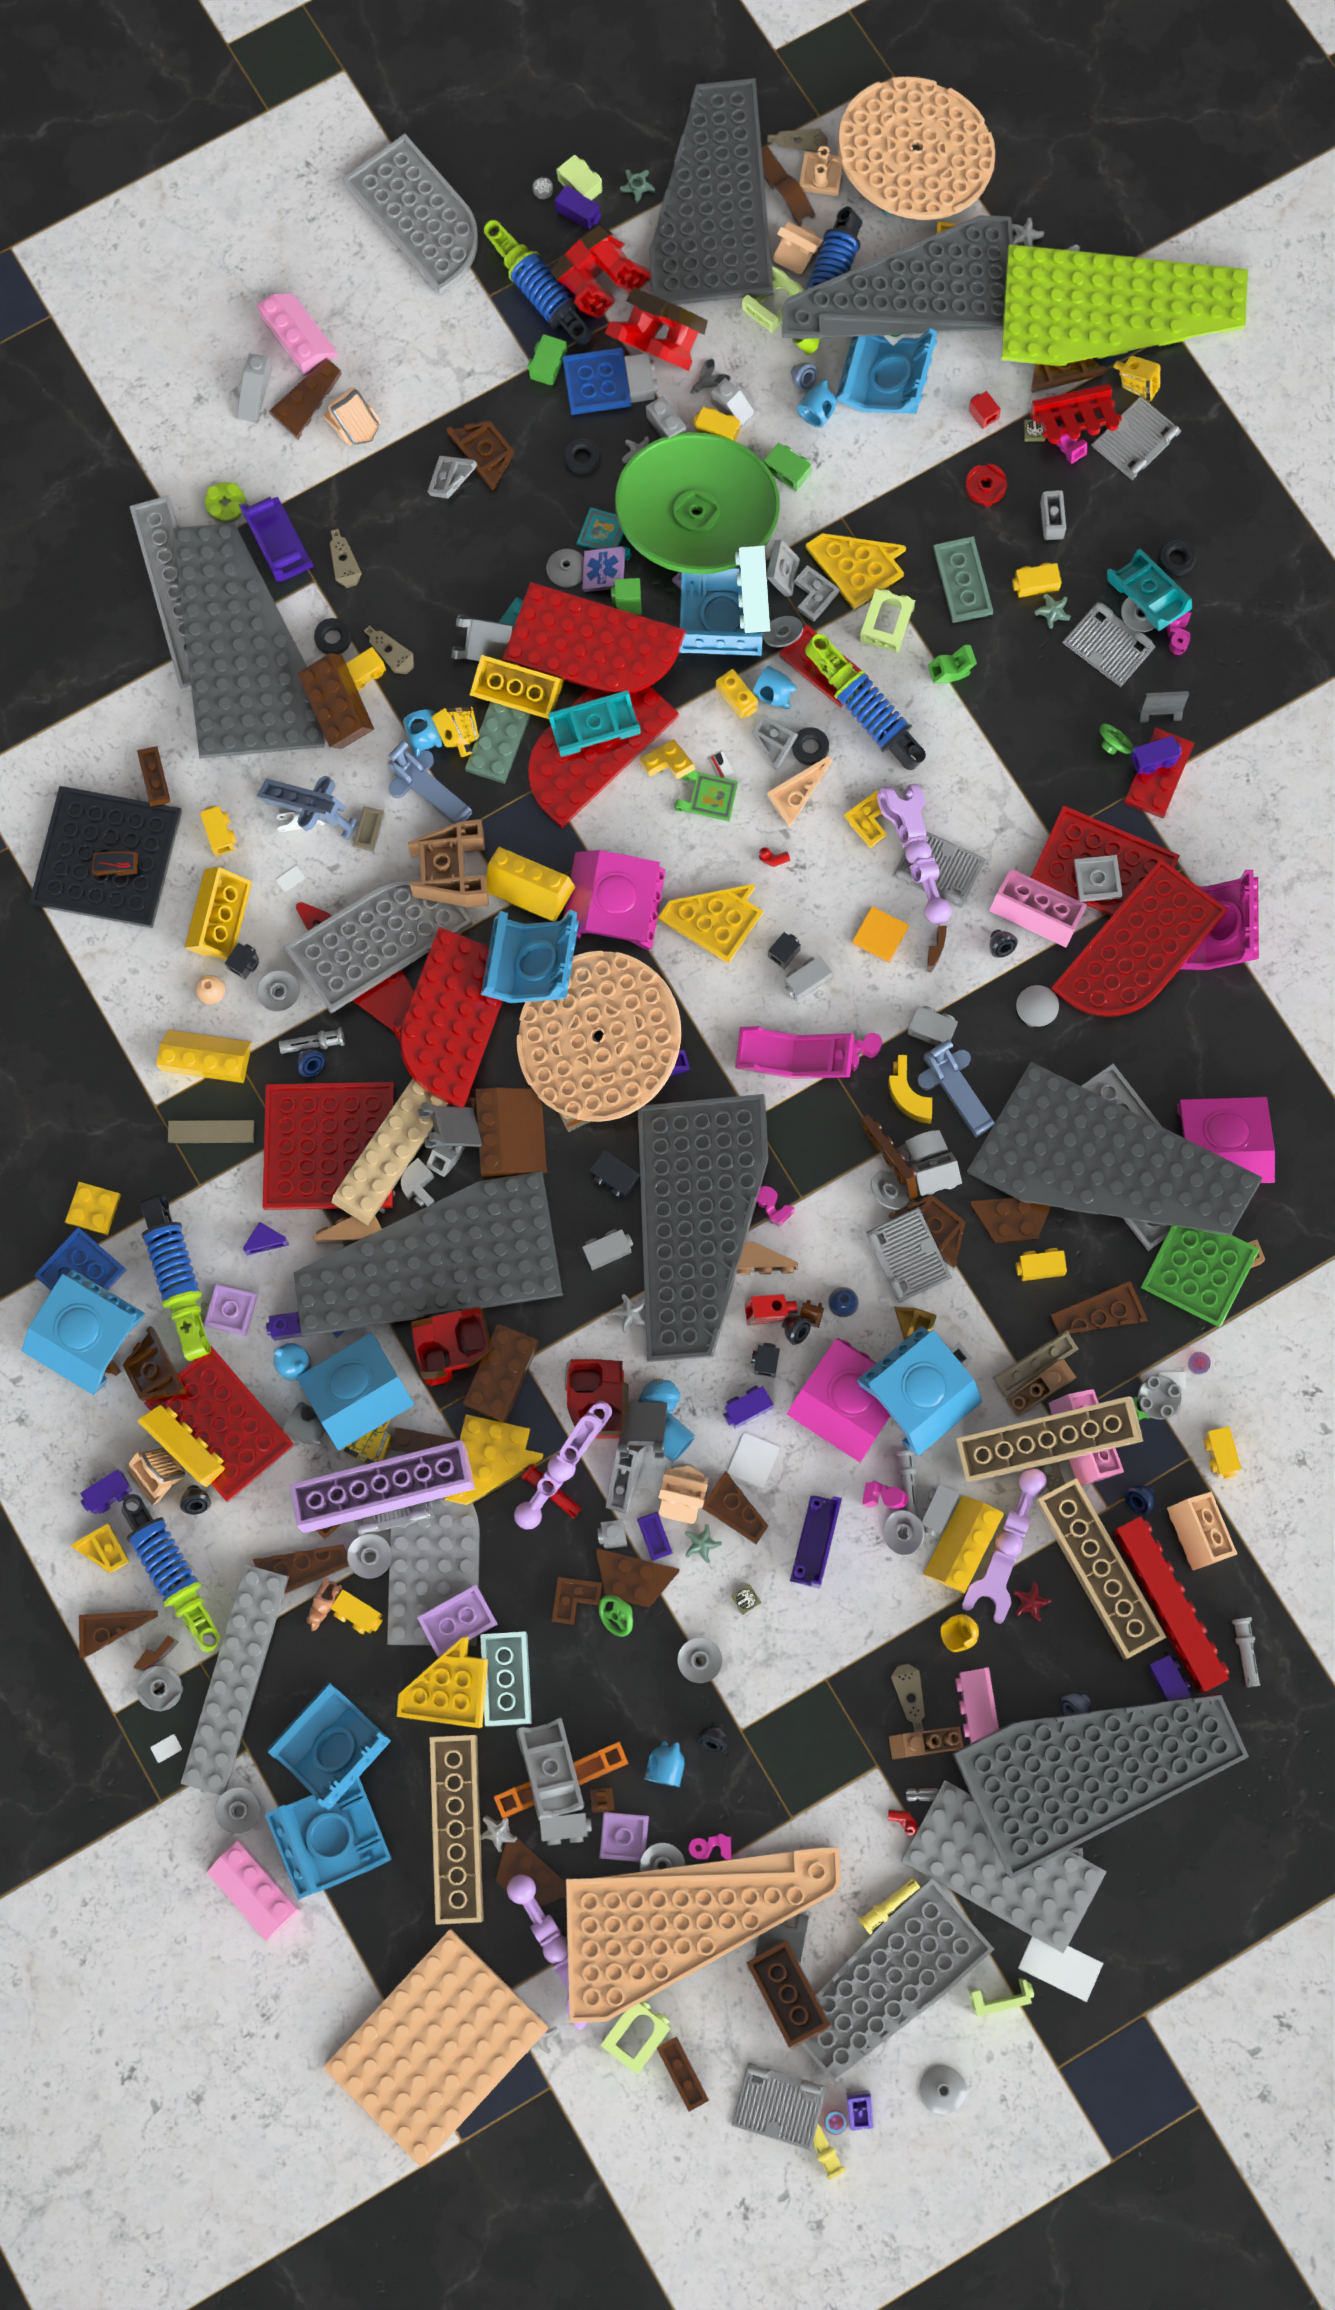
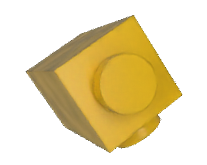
M702 407L701 412L696 413L693 420L695 432L715 434L736 441L740 432L741 420H738L733 415L719 413L714 408Z
M1043 563L1038 567L1032 568L1025 566L1016 570L1015 578L1012 579L1014 591L1018 592V597L1059 591L1061 578L1057 563Z
M373 647L346 663L357 690L363 689L369 681L378 679L386 671L384 662Z
M733 669L716 680V689L740 719L745 716L749 717L756 712L758 699Z
M220 806L205 808L204 811L200 812L215 857L234 851L233 843L237 841L233 830L229 831L227 824L230 823L227 812H222Z
M1057 1248L1046 1249L1045 1253L1036 1254V1251L1024 1252L1023 1256H1020L1019 1262L1016 1263L1017 1276L1021 1275V1281L1065 1276L1067 1273L1064 1250L1058 1251Z
M1230 1426L1205 1433L1203 1443L1206 1451H1209L1211 1459H1209L1211 1471L1215 1472L1217 1477L1223 1476L1224 1479L1237 1476L1236 1472L1242 1468Z
M345 1590L341 1591L331 1607L335 1611L333 1616L343 1622L348 1619L354 1623L352 1628L361 1634H364L365 1631L371 1634L372 1630L376 1632L383 1621L380 1619L381 1613Z

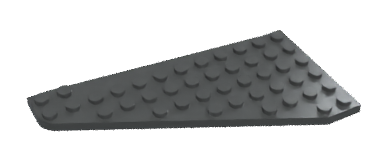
M977 216L789 297L781 309L782 338L812 339L925 333L930 328L937 331V333L1003 330L1007 251L1009 244L1013 245L1011 217Z

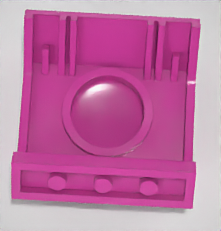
M602 850L575 852L570 878L575 889L565 905L564 916L569 910L577 912L576 920L579 921L576 939L580 938L582 933H591L627 940L645 950L652 949L666 871L659 866L660 862Z
M1244 870L1242 876L1236 880L1209 886H1198L1225 906L1228 912L1180 969L1209 970L1259 959L1258 877H1254L1253 870Z
M1267 1097L1180 1100V1104H1177V1113L1182 1120L1183 1136L1185 1139L1261 1176L1263 1179L1261 1183L1275 1182V1148Z
M840 1338L834 1340L786 1414L859 1463L867 1455L875 1439L891 1417L881 1402L860 1387L857 1382L862 1375L877 1363L870 1359L868 1354L856 1350L848 1341L841 1340Z

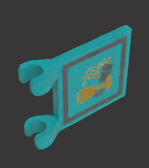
M590 507L577 545L593 550L619 547L624 533L619 525L617 515ZM623 547L625 549V561H628L631 557L630 549Z

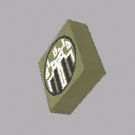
M1024 420V442L1045 441L1042 436L1044 431L1042 424L1037 423L1036 420Z
M750 1584L731 1595L742 1615L762 1603Z

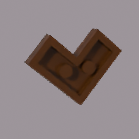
M558 1577L552 1622L574 1625L577 1603L599 1606L602 1583Z

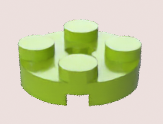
M222 482L208 488L205 497V507L211 517L217 519L220 523H231L240 518L239 515L242 512L239 504H247L243 491L236 483ZM224 499L231 500V502L228 503V506H224L220 503Z

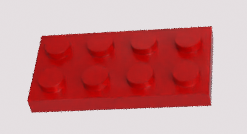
M806 624L799 639L785 646L779 653V657L841 708L843 705L834 697L837 692L836 687L828 682L829 679L821 673L817 665L805 652L806 645L814 635L818 634ZM844 656L848 663L851 662L847 657ZM851 662L853 668L857 673L862 671L853 662Z
M1155 728L1149 743L1174 736L1175 741H1178L1181 746L1182 753L1178 762L1172 767L1165 768L1163 766L1150 774L1136 773L1124 804L1164 818L1194 742Z

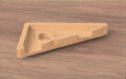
M830 756L767 792L768 798L788 828L792 826L832 763Z

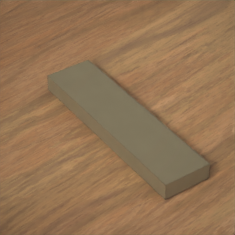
M254 1120L168 1122V1143H254L255 1139Z
M1065 1330L992 1378L1006 1397L1056 1362L1065 1359L1079 1349L1068 1331Z

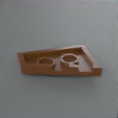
M725 1471L703 1503L702 1509L757 1545L769 1526L741 1489L735 1484L727 1471Z

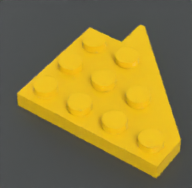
M824 533L806 544L808 552L832 583L840 589L839 592L853 610L871 599L875 589H886L904 576V572L894 561L895 558L906 551L904 545Z
M750 884L670 900L658 916V920L729 964L763 915V910L747 901L755 890V885Z
M466 1415L460 1440L467 1447L475 1489L446 1496L445 1500L468 1505L529 1468L533 1463L535 1464L542 1460V1453L526 1450L530 1429Z
M462 1637L399 1693L397 1717L475 1728L483 1727L488 1659L467 1656L469 1637Z

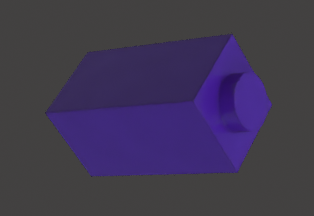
M567 185L555 199L556 211L585 229L590 230L593 225L598 223L601 216L599 204Z
M1170 736L1133 748L1131 758L1138 774H1150L1156 771L1157 768L1174 766L1178 762L1182 750L1179 742L1175 741L1174 736Z
M299 1312L269 1316V1322L266 1323L267 1335H271L274 1341L302 1337Z
M754 1386L746 1391L747 1395L740 1399L736 1396L726 1402L727 1406L724 1407L726 1413L723 1416L728 1425L733 1424L736 1429L774 1408V1404L764 1386L760 1388Z
M117 1469L81 1492L80 1494L83 1499L80 1502L87 1512L90 1510L94 1514H102L111 1508L110 1505L112 1503L123 1501L133 1489L123 1472Z
M1168 1655L1147 1666L1164 1701L1185 1699L1191 1696L1189 1693L1191 1687L1186 1678L1182 1679L1179 1673L1181 1668L1176 1658L1172 1659Z

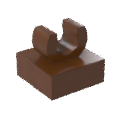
M807 1300L806 1303L803 1302L800 1316L809 1318L811 1326L819 1328L824 1311L822 1303L815 1306L810 1304L811 1300Z
M613 1788L590 1790L592 1813L615 1811Z

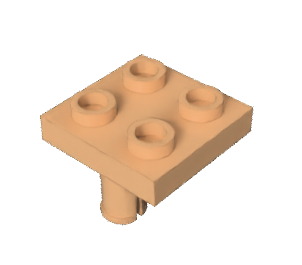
M827 146L819 147L818 153L805 151L800 178V186L804 192L838 196L843 166L839 156L829 155L830 149Z

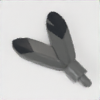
M709 359L703 366L699 382L692 386L693 389L690 393H698L703 388L716 387L724 378L730 381L731 377L726 374L712 376L715 362L713 359Z

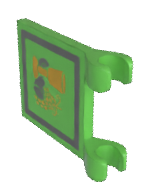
M694 770L682 777V780L695 781L691 803L677 799L674 807L676 811L730 821L738 781L707 775Z

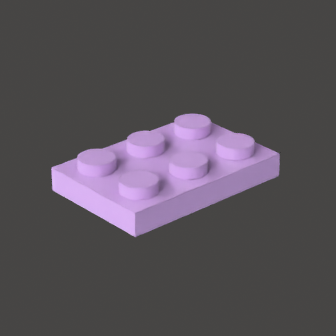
M477 1585L417 1617L438 1658L462 1637H469L470 1641L498 1625Z

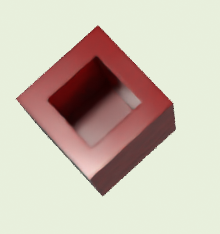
M985 391L972 397L969 412L981 428L984 429L999 419L1001 408L991 395Z

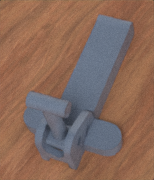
M402 740L388 755L392 759L387 763L389 770L396 775L395 779L389 784L390 795L394 798H401L412 789L452 824L466 821L472 815L471 808L427 772L434 764L432 753L423 750L419 756L413 757L405 750L409 745Z
M329 776L321 777L313 790L266 778L257 794V797L266 804L300 812L297 823L305 831L311 830L318 820L331 826H336L338 823L344 829L341 837L349 840L358 823L354 818H350L348 822L337 812V810L344 812L346 807L335 796L331 795L335 788V782Z
M948 1039L924 1054L923 1060L929 1069L919 1075L917 1084L922 1090H930L940 1084L975 1138L992 1129L995 1123L960 1072L969 1065L971 1060L970 1054L965 1050H959L951 1055L949 1049L953 1047V1044Z

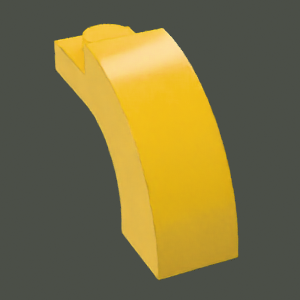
M898 1055L897 1062H893V1074L897 1076H889L888 1080L892 1100L898 1109L909 1118L931 1124L932 1098L919 1096L911 1090L907 1082V1055Z

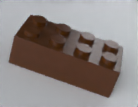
M329 653L298 672L329 747L343 749L375 730L342 655Z
M497 1324L490 1340L492 1350L482 1358L463 1405L471 1411L498 1422L506 1423L538 1349L539 1342L537 1339Z
M787 1940L746 1962L790 2049L832 2028L797 1956Z

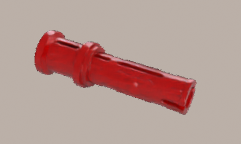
M533 1463L521 1479L527 1480L537 1491L538 1482L544 1474ZM547 1481L549 1485L554 1486L552 1482ZM560 1489L553 1496L549 1497L573 1519L582 1510V1507Z

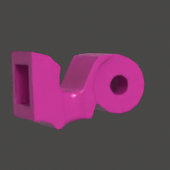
M1067 434L1061 435L1060 442L1056 444L1060 447L1061 452L1066 454V459L1071 464L1087 454V442L1083 439L1077 442V439H1070Z
M1191 612L1185 613L1165 627L1168 637L1171 638L1169 650L1173 654H1183L1188 647L1190 633L1181 628L1188 624Z
M869 1033L865 1036L863 1042L859 1039L854 1042L851 1064L853 1071L859 1065L860 1058L857 1055L858 1053L873 1058L880 1052L882 1039L878 1034Z
M763 1186L760 1188L757 1204L762 1208H766L765 1214L769 1217L770 1222L780 1227L795 1213V1208L790 1205H784L781 1210H777L775 1208L778 1199L777 1192L771 1187Z
M875 1480L865 1483L862 1505L868 1508L878 1504L880 1495L884 1505L892 1509H901L908 1503L907 1493L898 1487H888Z
M720 1833L719 1835L709 1837L708 1842L702 1838H696L689 1844V1852L697 1859H707L713 1847L719 1846L721 1848V1856L732 1860L731 1837Z

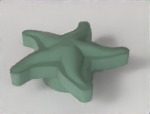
M626 170L628 184L620 187V192H633L636 197V203L640 201L642 192L650 191L653 193L654 187L645 182L649 171L645 170L640 174L633 175L629 170Z
M1044 594L1043 598L1046 600V606L1035 610L1034 614L1044 615L1050 629L1053 627V622L1058 619L1070 620L1071 616L1063 611L1067 597L1060 601H1054L1048 594Z
M706 1524L704 1531L700 1534L689 1531L685 1532V1535L692 1541V1545L687 1550L685 1556L689 1557L693 1553H699L706 1563H710L708 1558L709 1550L721 1546L722 1542L710 1539L709 1525Z

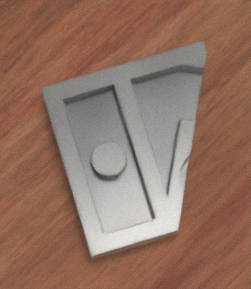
M439 456L428 489L429 495L449 498L477 467L475 460Z
M761 714L752 731L756 740L761 744L762 750L772 762L773 768L779 770L798 734L764 714Z

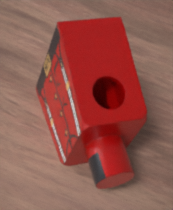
M784 1294L752 1296L744 1304L747 1326L781 1322L787 1317V1314L798 1312L797 1301H786Z

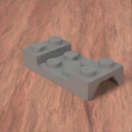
M562 1718L534 1728H518L516 1733L534 1795L533 1801L538 1820L582 1810L584 1803Z

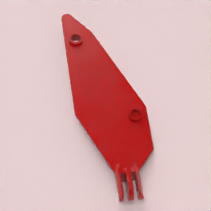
M299 902L296 904V910L308 931L314 928L315 924H320L332 917L328 912L306 903ZM402 970L352 1000L391 1029L400 1042L402 1023L414 993Z

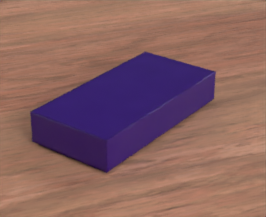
M658 1511L638 1518L637 1521L651 1560L655 1561L673 1554Z

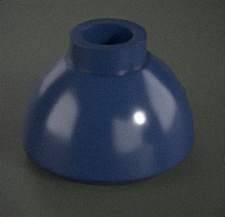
M308 1049L301 1050L297 1054V1070L303 1077H313L323 1069L325 1057L319 1051Z
M839 1287L830 1294L828 1305L836 1316L848 1317L856 1312L859 1300L857 1294L852 1289Z
M1136 1485L1126 1491L1125 1499L1128 1506L1134 1512L1146 1515L1153 1509L1155 1491L1148 1485Z

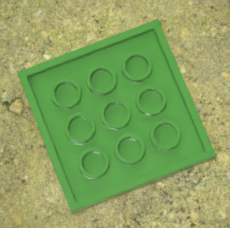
M1172 1226L1141 1288L1221 1328L1260 1249L1233 1235L1227 1236L1202 1232V1230Z

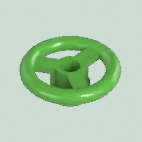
M1109 724L1100 725V733L1105 739L1101 745L1107 752L1112 755L1118 750L1125 754L1132 753L1134 747L1121 731Z
M615 1595L604 1596L599 1603V1614L603 1624L616 1636L623 1637L628 1635L633 1627L630 1605ZM607 1602H614L613 1610L606 1611ZM609 1619H612L614 1622H616L621 1630L614 1627L609 1621Z

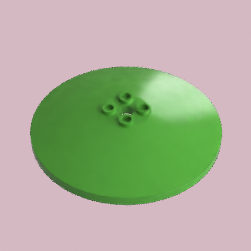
M692 432L680 433L671 438L663 437L638 451L626 464L620 475L616 488L615 507L617 519L624 535L643 556L670 570L688 574H713L740 566L736 565L735 552H739V547L761 545L765 547L778 523L780 498L772 473L764 462L751 450L726 437ZM699 510L702 513L700 515H694L692 511Z

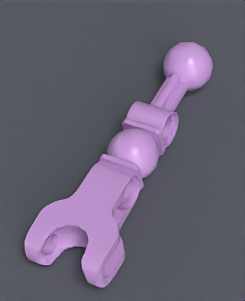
M909 784L904 789V800L897 796L893 788H881L877 794L880 811L887 819L894 823L899 840L903 844V848H906V858L912 864L910 866L912 879L916 883L922 882L928 899L925 907V916L933 924H942L949 919L952 912L948 901L940 898L934 881L939 877V867L935 863V858H931L932 849L930 845L925 842L928 837L926 836V828L921 816V809L925 805L922 790L918 784Z
M597 1401L576 1425L561 1451L550 1458L548 1470L538 1482L537 1492L529 1502H523L516 1507L514 1518L519 1527L526 1530L533 1529L540 1524L542 1506L550 1496L557 1492L564 1481L574 1475L575 1465L580 1460V1457L585 1453L610 1418L612 1409L606 1402ZM598 1408L603 1409L605 1413L602 1419L594 1414ZM570 1448L574 1449L576 1454L572 1453ZM547 1481L552 1482L554 1486L549 1485Z
M1036 1468L1026 1469L1020 1475L1019 1486L1022 1493L1015 1511H1009L1002 1529L1003 1532L998 1534L995 1540L996 1550L993 1552L983 1579L975 1581L968 1586L962 1603V1609L968 1611L974 1607L979 1597L986 1596L991 1598L995 1604L993 1620L998 1624L1004 1621L1011 1605V1598L1006 1589V1584L1014 1566L1015 1557L1023 1549L1022 1538L1025 1537L1031 1518L1027 1517L1034 1497L1043 1493L1047 1486L1045 1474Z
M527 1875L514 1876L507 1885L508 1896L513 1902L524 1906L534 1923L530 1928L541 1947L543 1946L544 1957L553 1963V1967L569 1993L567 1938L561 1935V1931L550 1914L545 1916L534 1898L536 1893L534 1881ZM568 1995L567 2000H566V2011H567L568 2015H569V1995ZM586 2022L574 2023L579 2030L586 2027Z

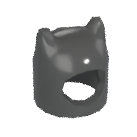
M304 1402L297 1404L284 1427L285 1434L301 1443L309 1445H320L322 1443L321 1438L326 1432L313 1407Z

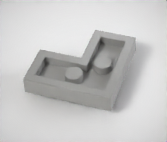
M808 565L794 581V584L809 594L798 606V611L813 622H815L840 591L838 587Z

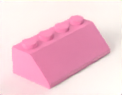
M272 294L257 304L260 317L304 376L312 372L326 358L330 360L338 355L335 348L294 294Z
M1010 869L995 896L990 912L1067 947L1087 904Z
M1094 1389L1067 1394L1048 1404L1051 1409V1415L1099 1404ZM1116 1448L1069 1459L1074 1472V1478H1077L1081 1486L1124 1473Z
M982 1668L959 1673V1678L955 1680L957 1692L962 1693L963 1701H959L961 1715L965 1714L966 1717L963 1731L964 1736L969 1737V1742L972 1743L999 1729L989 1668Z
M242 1841L234 1843L207 1872L265 1941L271 1938L301 1910Z

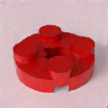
M993 464L975 466L967 475L965 491L974 502L987 507L991 506L1004 496L1007 486L1006 476L999 467ZM983 481L986 483L987 481H989L990 487H982L983 484L981 482Z

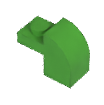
M964 645L953 655H939L927 666L933 684H942L957 681L971 674L970 669L977 662L971 645Z

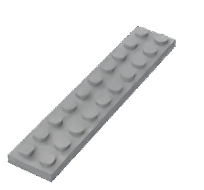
M168 495L132 505L130 510L180 690L184 692L191 690L173 535V528H178L171 499Z
M245 1564L181 1784L218 1795L226 1792L289 1576Z

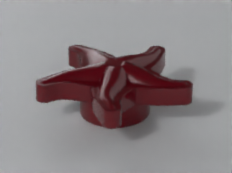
M1034 1582L1032 1584V1589L1029 1593L1013 1592V1595L1018 1596L1022 1603L1016 1612V1616L1019 1617L1024 1612H1030L1038 1622L1041 1621L1039 1609L1051 1603L1052 1599L1039 1597L1037 1583Z

